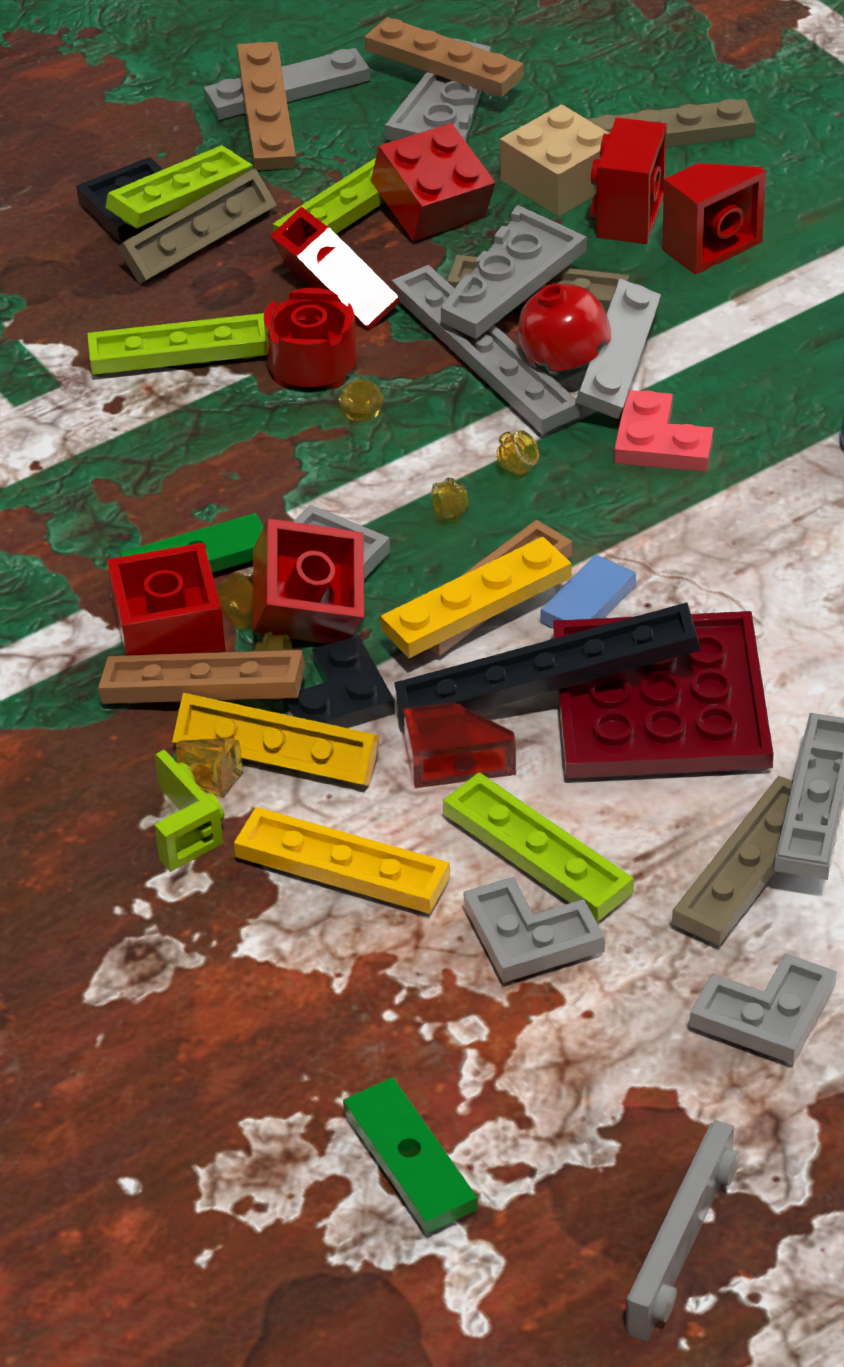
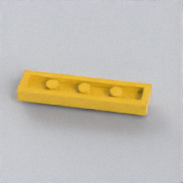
M542 536L381 615V630L408 658H411L572 578V563Z
M183 693L172 742L370 786L380 735Z
M255 807L234 841L235 857L428 914L431 913L450 878V862L259 807Z

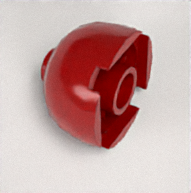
M550 284L532 296L521 310L518 321V335L524 357L531 366L537 368L536 362L547 364L549 371H563L579 367L599 355L597 347L602 344L604 339L607 345L611 340V326L602 304L588 289L571 284Z

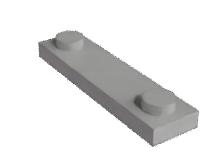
M356 48L337 50L329 55L282 67L287 103L370 81V68ZM240 78L224 79L217 84L204 87L205 100L218 120L245 114Z
M619 279L607 311L611 326V340L607 345L604 339L602 344L597 347L599 355L589 362L575 403L613 418H619L661 294L648 290L644 286Z
M809 713L775 857L774 871L828 880L844 808V718Z
M714 1120L709 1125L627 1297L626 1330H628L629 1336L648 1342L657 1321L666 1323L671 1315L677 1295V1288L673 1286L721 1184L729 1186L738 1168L740 1152L733 1150V1125Z

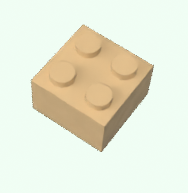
M561 104L500 138L501 181L559 217L592 198L594 194H597V185L591 184L592 163L594 158L600 159V146L603 134L610 133Z

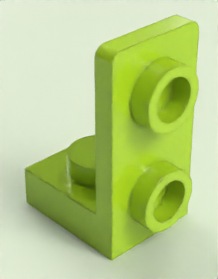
M162 750L155 754L158 784L161 791L180 811L170 814L165 819L155 823L154 826L159 860L172 872L223 844L221 821L224 820L225 816L219 800L213 793H205L196 784L195 778L188 766L183 762L177 763L166 750Z

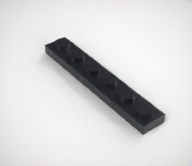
M688 602L397 681L394 682L400 718L405 731L676 658L701 651Z

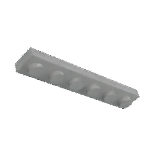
M426 265L391 280L392 291L399 297L401 303L541 434L580 417V404L575 403L576 399L537 363V368L531 366L525 359L522 349L495 325L475 339L441 322V306L455 288L432 267Z

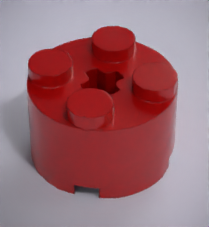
M322 288L297 289L288 292V300L278 305L277 299L271 302L264 313L267 363L274 375L275 383L285 388L293 386H322L326 389H336L344 385L346 381L345 376L352 371L357 361L353 306L349 302L346 306L339 301V294Z

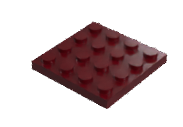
M752 611L691 614L701 651L558 689L566 778L773 768L774 752ZM631 617L554 620L553 639Z

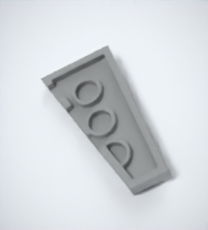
M453 38L454 40L467 42L474 47L491 52L490 46ZM427 72L385 124V137L388 140L395 141L453 123L466 141L482 90Z
M517 205L511 213V221L507 227L501 226L494 235V244L489 251H482L476 259L474 271L471 274L464 275L441 306V322L477 339L587 251V237Z

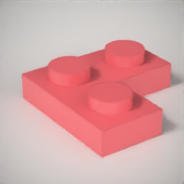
M629 390L624 403L615 444L614 463L707 472L713 443V427L669 424L673 408V394L649 390Z

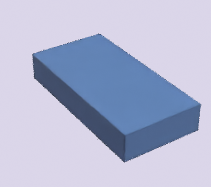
M595 554L540 609L541 622L553 627L554 620L604 618L636 586V572Z

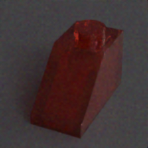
M455 702L403 709L405 745L414 789L467 782L478 772L489 779L516 775V743L513 731Z

